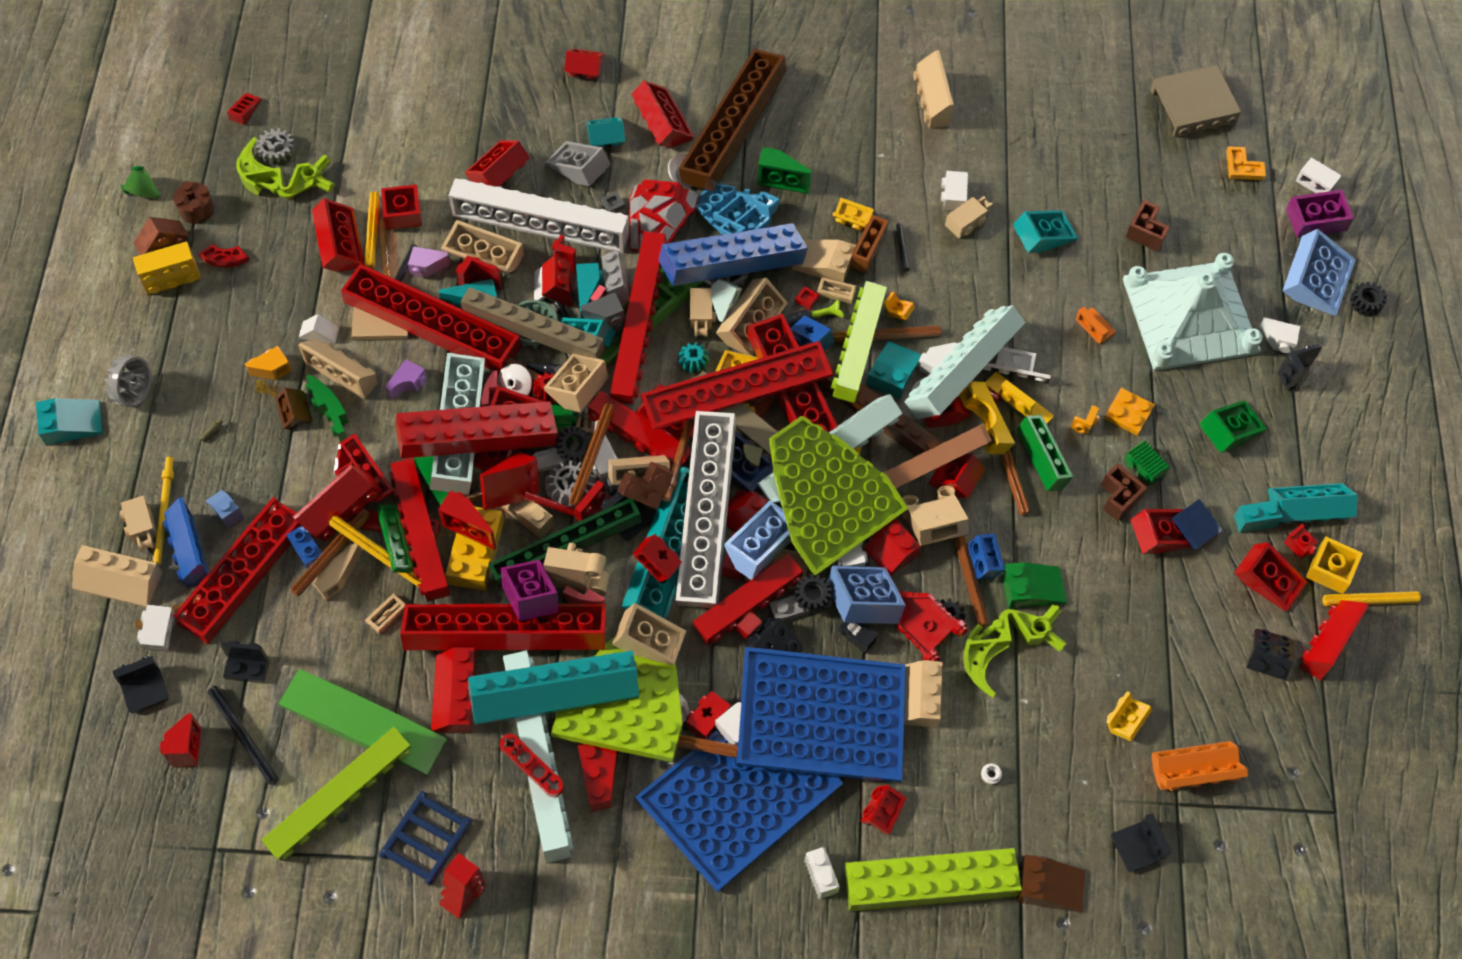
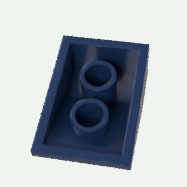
M735 431L731 482L747 491L754 492L758 487L757 483L773 471V464L762 453L759 467H753L743 454L744 444L753 445Z

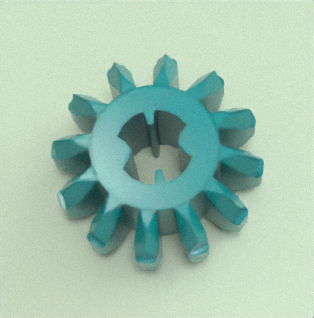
M688 342L687 347L682 346L681 352L678 353L679 365L683 366L684 372L690 370L691 374L693 371L700 373V369L705 370L709 363V352L705 350L704 345L698 346L697 342L691 345Z

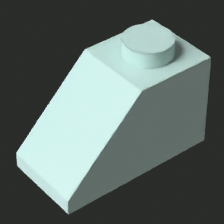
M717 279V282L715 281L711 287L712 293L710 297L719 321L723 322L735 306L742 288L726 280Z

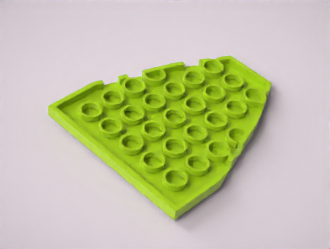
M804 416L799 417L769 438L775 484L791 541L813 575H817L909 509L886 474L877 470L871 462L862 458L856 450L841 438L830 434L821 426L813 424Z
M614 636L606 643L605 650H599L595 656L625 651L612 645ZM634 655L639 698L558 711L551 731V737L673 763L682 730L676 664L669 665Z

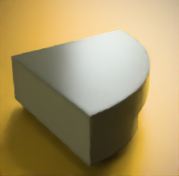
M744 444L743 454L753 467L758 468L763 448Z

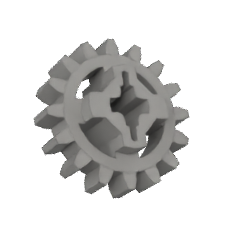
M271 128L269 133L264 131L265 135H259L260 140H256L257 153L260 158L263 157L265 162L268 159L270 163H273L274 160L280 163V159L286 161V156L291 157V152L295 151L292 135L288 134L287 130L281 132L280 128L277 131Z

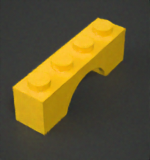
M971 381L959 394L964 407L978 415L992 440L983 445L987 454H1005L1015 442L985 382Z

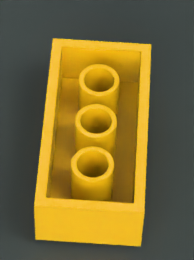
M475 507L493 530L496 547L498 548L504 524L502 511L484 510L483 508ZM456 533L445 574L448 585L487 591L491 575L488 563L495 560L497 548L494 551Z

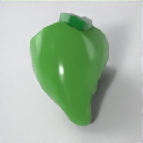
M137 165L132 167V173L125 185H121L123 193L126 195L131 193L147 198H159L161 196L149 173L143 166Z

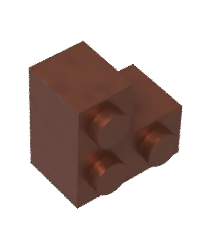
M1143 200L1129 226L1125 238L1159 252L1170 228L1165 224L1155 221L1160 206Z
M149 217L133 244L139 254L142 255L184 243L189 235L180 220Z
M651 461L643 478L625 472L618 490L623 496L657 509L673 473L668 468Z
M1117 463L1105 474L1101 486L1112 494L1107 499L1103 510L1118 522L1142 499L1147 487Z

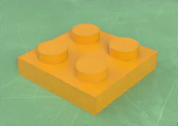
M1121 388L1104 419L1138 436L1155 404Z

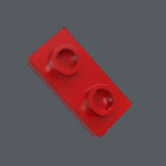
M560 235L558 240H555L552 244L553 256L556 255L569 260L575 276L577 272L576 249L568 245L565 246V237Z
M597 481L575 507V516L578 521L601 512L602 503L607 498H612L605 493V486L602 482Z
M882 785L873 790L871 794L872 799L863 810L861 822L863 824H871L887 835L891 833L907 798L889 785Z

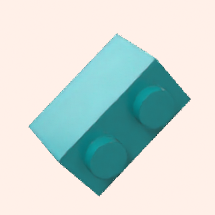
M1277 500L1239 506L1234 518L1239 533L1275 528L1283 516Z

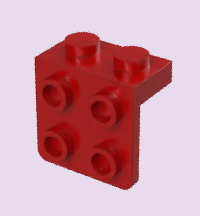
M467 255L464 261L457 266L456 273L459 285L493 279L495 289L501 290L500 270L494 264H487L477 257L473 258Z

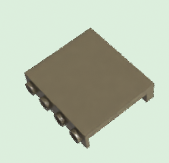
M1217 65L1156 78L1153 80L1150 89L1152 95H1159L1175 128L1173 137L1185 136L1211 128L1216 129L1220 126L1233 125L1237 123L1241 113Z

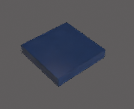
M1200 499L1172 518L1194 550L1222 531V528Z

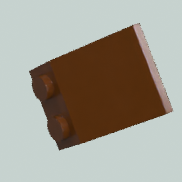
M1025 854L1021 861V892L1018 895V903L1082 913L1085 870L1049 858Z

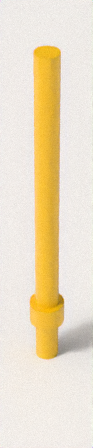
M166 457L165 469L162 471L161 477L163 486L153 562L157 563V565H161L165 537L163 521L166 520L164 513L168 509L171 481L174 478V472L172 471L173 457Z

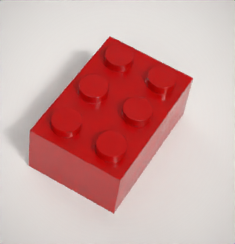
M500 140L473 164L465 174L471 182L502 187V183L512 178L516 170L526 165L525 162L530 157L520 141Z

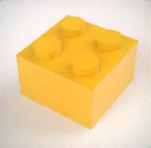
M1325 537L1316 551L1306 578L1343 594L1351 584L1363 553Z

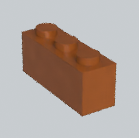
M874 215L871 216L851 255L850 268L867 274L887 234L888 220Z

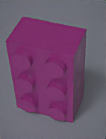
M1343 190L1293 196L1286 208L1296 238H1300L1316 229L1320 230L1323 234L1347 231L1354 219Z
M540 560L501 568L502 588L519 621L558 612L557 591Z

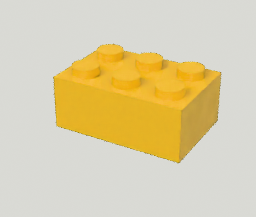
M188 242L133 257L137 275L147 295L201 279Z

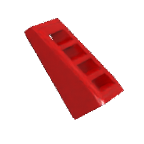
M245 93L228 110L229 120L245 125L262 99Z

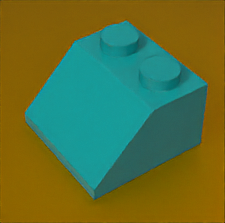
M621 117L586 121L591 146L603 148L605 147L604 144L619 146L622 145V142H625L624 126Z

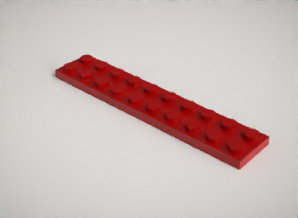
M820 341L641 393V399L654 431L693 419L696 416V411L717 412L830 378L833 373Z

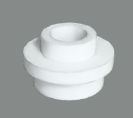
M987 764L981 771V777L988 784H996L1001 780L1002 771L995 764ZM988 772H993L995 777H989Z

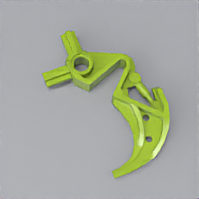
M253 137L237 158L236 167L243 185L248 191L257 196L260 194L261 188L271 190L274 194L278 193L280 197L285 199H291L309 188L320 187L327 192L334 190L335 184L323 178L322 171L331 163V160L326 155L322 156L314 165L309 163L297 164L288 187L284 186V178L280 167H267L254 159L252 150L256 140H258L257 138ZM275 181V182L272 183V184L264 183V182Z
M1052 605L1043 616L1038 617L1017 610L1007 609L1000 614L999 619L993 621L992 625L980 635L977 634L983 627L977 624L970 632L963 652V663L967 675L983 692L994 698L996 693L986 682L985 670L991 659L1008 649L1011 644L1008 620L1014 624L1028 646L1040 645L1046 641L1057 651L1061 652L1067 645V642L1052 632V623L1062 611L1057 605ZM1035 627L1042 628L1043 632L1037 631ZM995 630L1000 633L998 639L981 640V638L988 636Z

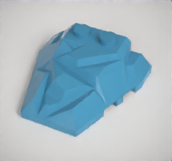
M718 183L714 191L705 189L699 194L700 198L696 210L724 235L767 228L771 223V215L776 212L779 206L780 199L766 192H760L757 195L752 194L750 189H744V192L736 191L735 186Z

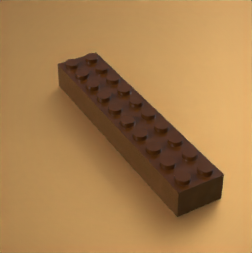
M758 49L752 51L678 168L682 183L714 191L786 74L787 67L784 55Z

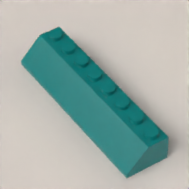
M686 467L679 469L676 489L673 490L669 502L661 500L647 534V537L656 534L662 538L664 544L670 550H673L679 559L681 556L690 472ZM638 561L621 607L627 610L636 603L666 619L677 589L679 567L669 579L659 582Z
M633 650L468 677V689L475 725L639 698L637 668Z

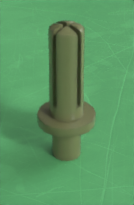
M219 418L215 423L211 422L212 425L199 437L200 440L204 442L214 431H219V426L223 421Z

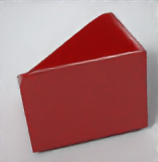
M750 612L737 625L735 631L747 640L759 628L762 621Z

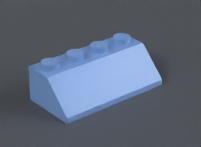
M769 501L724 545L736 570L750 580H753L791 542L783 509Z

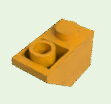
M278 346L245 363L249 375L254 377L277 380L292 372L288 360Z

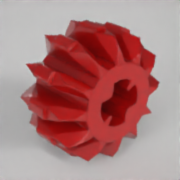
M546 372L544 376L538 375L537 380H534L533 393L537 395V399H543L545 402L550 401L552 404L554 399L544 390V387L555 375L554 372L551 375H548Z

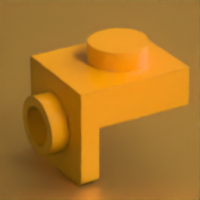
M891 292L883 303L888 317L907 320L915 309L913 302L899 300L895 292Z
M1092 405L1086 420L1075 416L1071 428L1078 433L1088 435L1092 425L1095 427L1100 417L1097 415L1099 408Z

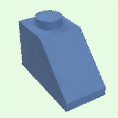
M220 490L206 500V503L227 529L244 518L239 507L223 490Z

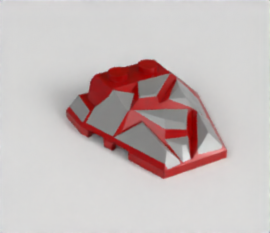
M645 179L641 184L633 187L628 202L630 250L640 252L644 231L665 233L666 240L672 243L676 238L675 234L678 229L685 226L686 218L689 214L693 215L700 195L691 189L683 188L678 182Z

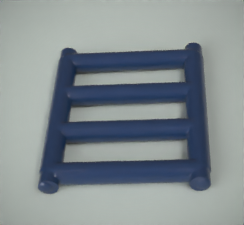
M421 791L378 856L383 859L389 858L423 878L424 882L431 886L467 832L473 819L461 817L428 798L427 794ZM423 804L460 825L455 835L452 836L417 816L416 812ZM412 822L447 842L448 845L443 853L440 854L404 833L408 824ZM398 839L437 861L432 870L428 872L392 851Z

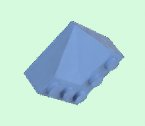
M832 566L827 582L830 583L831 596L844 623L899 624L906 605L886 567Z

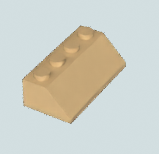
M937 50L917 64L916 71L913 73L914 81L918 83L917 93L921 95V108L925 110L924 120L928 122L929 129L949 126L954 105L940 52Z
M456 220L441 247L442 251L464 259L469 255L473 258L477 257L487 264H494L499 268L500 272L506 274L516 270L524 256L522 243Z
M767 278L753 279L716 333L727 346L752 356L755 351L747 337L749 325L780 315L788 302Z
M313 339L301 342L298 345L307 366L363 399L378 384L376 373L371 368L366 369L357 360H351L346 357L342 351L332 349L327 342Z
M82 545L74 561L72 589L147 607L160 580L162 571L157 563Z

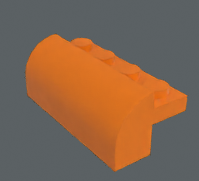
M1232 741L1152 752L1153 770L1160 790H1178L1186 786L1198 787L1201 784H1218L1221 781H1238L1242 777H1248V769L1239 761V748Z

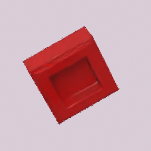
M804 286L796 296L795 303L811 310L820 298V294Z

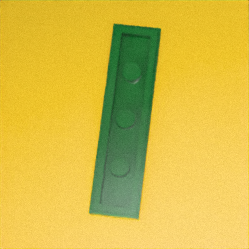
M378 505L377 512L393 573H412L414 567L398 506Z

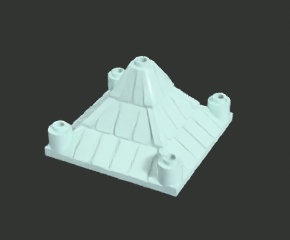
M1219 254L1214 263L1147 273L1143 267L1135 266L1130 269L1128 275L1123 277V282L1154 371L1260 353L1259 345L1263 337L1259 330L1252 329L1230 271L1234 264V259L1230 254Z

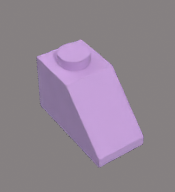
M413 247L408 267L410 275L430 277L450 266L451 261L447 252Z

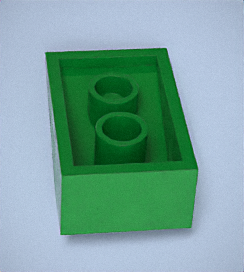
M763 147L758 164V186L809 194L812 170L780 150Z
M1245 400L1212 410L1199 423L1203 432L1210 438L1220 453L1232 450L1267 430L1266 426Z
M1026 562L1004 565L1005 571L1001 575L1008 609L1067 604L1059 566Z

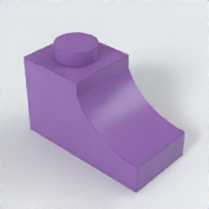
M406 359L385 386L387 397L394 400L403 392H417L427 381L425 369Z

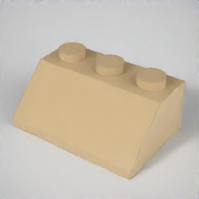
M572 354L546 384L544 390L564 409L581 412L609 378L605 360Z
M921 660L905 665L904 725L938 728L941 715L942 662Z

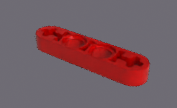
M506 734L502 737L500 741L502 751L548 796L555 798L563 793L564 786L561 778L516 735ZM507 741L514 743L515 748L518 750L516 753L512 747H507ZM524 753L531 756L530 761L521 763L519 761L520 755ZM539 767L545 770L544 776L540 778L533 775L534 770ZM548 777L552 784L558 783V790L552 789L550 791V785L546 781Z

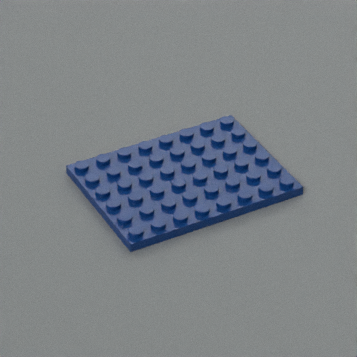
M745 647L736 766L901 783L903 770L905 664Z
M718 730L706 738L707 740L729 743ZM692 750L639 793L635 799L718 893L842 787L843 782L837 776L736 766L737 757Z

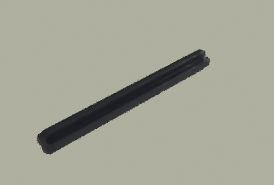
M212 686L209 688L207 693L268 784L276 783L279 780L278 776L218 687Z

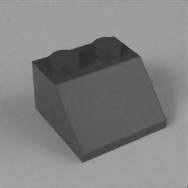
M615 292L580 306L584 319L604 320L616 333L623 331L625 315Z

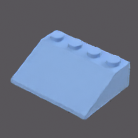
M1316 229L1302 236L1283 292L1296 302L1335 316L1338 313L1356 259L1320 230Z

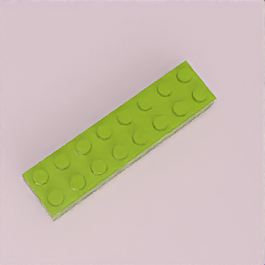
M1015 848L846 863L844 868L849 912L1018 897L1021 892Z

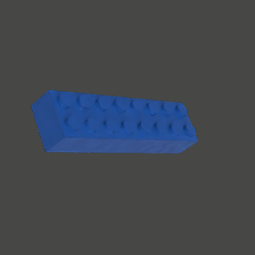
M792 223L662 244L658 261L672 286L803 264L808 247Z

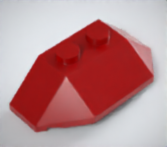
M355 433L339 443L334 468L337 477L350 465L370 473L382 489L377 494V497L370 502H379L395 492Z

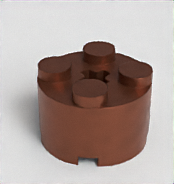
M185 181L174 194L173 201L179 215L185 222L198 224L199 221L204 219L206 221L213 215L215 210L214 203L205 185L198 182Z

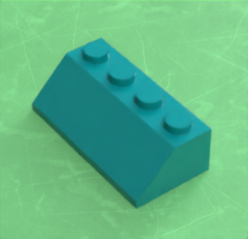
M1343 483L1268 488L1270 501L1277 500L1283 516L1280 522L1284 524H1290L1293 521L1311 522V520L1317 519L1329 521L1332 518L1347 520L1349 517H1356L1358 495Z

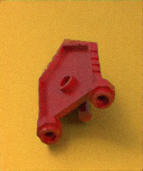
M898 591L906 606L899 624H897V629L902 634H905L906 638L911 640V643L915 644L917 649H920L923 660L939 662L941 657L935 648L940 643H944L951 632L956 636H964L969 630L967 624L963 620L952 617V614L947 612V609L943 608V605L938 603L931 593L919 594V592H915L913 594V592Z

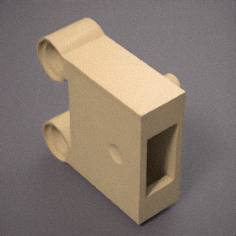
M940 487L938 489V500L918 504V498L914 495L902 497L909 508L902 513V517L908 521L920 546L969 534V519L957 500L953 487Z
M569 543L567 550L548 547L544 568L554 587L565 589L566 586H569L581 592H586L589 589L598 595H606L610 574L603 571L606 562L605 556L598 553H584L580 548L575 550L576 545L574 543Z

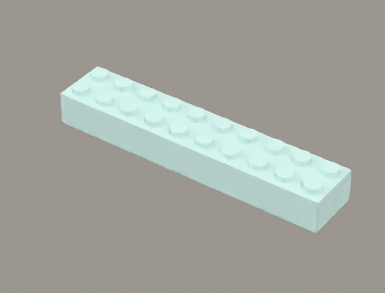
M527 651L503 656L506 671L534 666L533 657L528 658ZM545 713L516 718L520 740L552 771H556L554 773L558 776ZM524 753V761L527 763L530 761L531 756ZM540 767L536 768L533 772V775L538 778L545 774V770ZM528 777L546 863L571 858L570 851L574 850L570 831L566 832V830L570 829L566 811H563L565 806L562 794L555 798L550 797ZM548 777L546 781L550 785V791L552 789L558 790V783L552 784Z

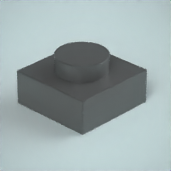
M617 191L601 198V203L609 212L616 213L625 208V203Z

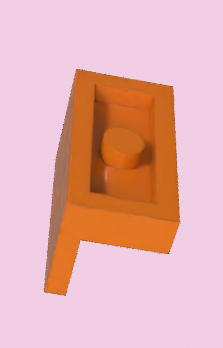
M1083 306L1078 310L1075 320L1099 344L1116 333V330L1093 307L1087 310Z

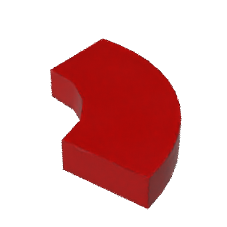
M212 244L198 253L204 262L222 268L235 267L250 261L249 257L239 246L222 249Z

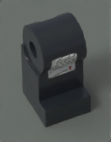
M843 622L838 628L839 632L850 643L865 654L877 641L878 633L874 630L870 631L860 623Z

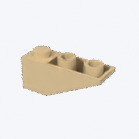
M356 543L348 545L342 553L335 556L312 582V585L326 601L343 589L360 557L362 550Z

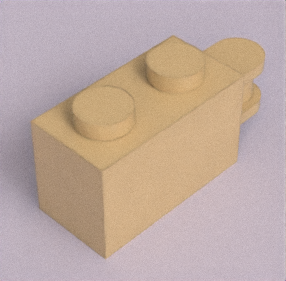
M985 196L978 201L972 197L947 215L945 226L959 239L964 235L967 236L974 228L980 227L986 222L987 213L993 208L994 204L992 202L989 203Z
M690 288V329H695L694 337L705 336L707 338V329H712V322H716V311H712V306L714 305L710 297L712 293L711 288Z
M144 495L121 502L122 510L119 512L122 521H126L127 527H124L127 538H131L134 544H138L140 552L149 547L151 549L155 548L153 538L156 537L157 532L149 503Z

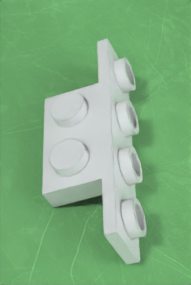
M1002 347L998 352L996 364L988 363L983 368L991 371L992 367L998 368V372L1009 374L1010 371L1017 372V376L1028 378V375H1033L1035 380L1046 382L1047 378L1051 379L1052 376L1033 372L1036 353Z

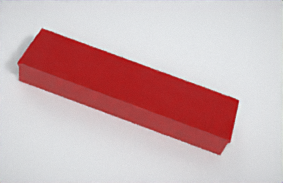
M273 497L175 612L173 617L177 622L176 624L206 644H209L291 545L287 534L302 526L293 517L297 513Z

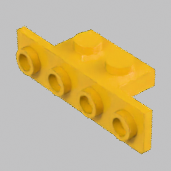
M995 372L985 382L988 389L1001 396L1004 401L1025 417L1042 415L1046 424L1053 419L1054 415L999 373Z

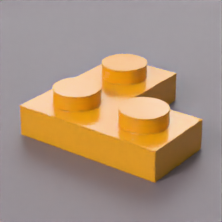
M1245 147L1227 148L1229 179H1265L1264 162L1247 161Z

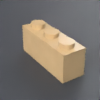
M665 455L608 460V478L613 485H618L625 472L643 478L651 461L669 470L670 461Z

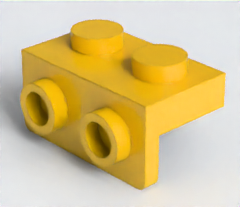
M840 198L837 209L832 216L836 223L841 225L847 223L852 225L853 229L862 231V229L865 230L874 213V209Z
M1127 691L1119 699L1114 711L1107 717L1110 733L1132 742L1152 712L1151 706L1133 699L1132 694Z

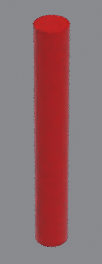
M527 491L523 494V499L576 517L575 508Z

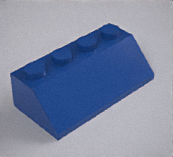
M180 497L165 511L166 520L163 521L166 532H169L171 536L168 537V542L171 549L174 548L175 554H172L174 563L179 565L180 570L177 571L179 581L184 582L187 588L200 584L209 572L192 513L183 497Z

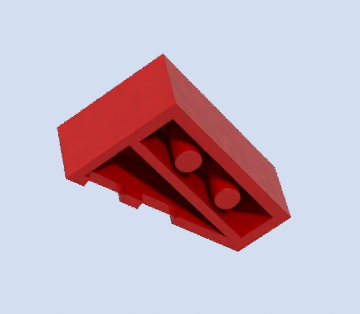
M588 744L578 745L591 812L612 808L618 751Z
M460 853L455 856L444 871L442 884L446 888L441 891V895L444 898L440 900L439 905L460 919L474 899L479 898L485 891L484 886L486 884L479 867Z

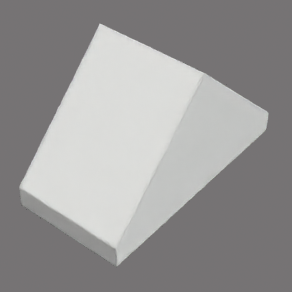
M317 314L303 321L299 339H317L321 342L335 344L340 327Z
M737 702L715 720V728L730 744L738 745L740 702Z

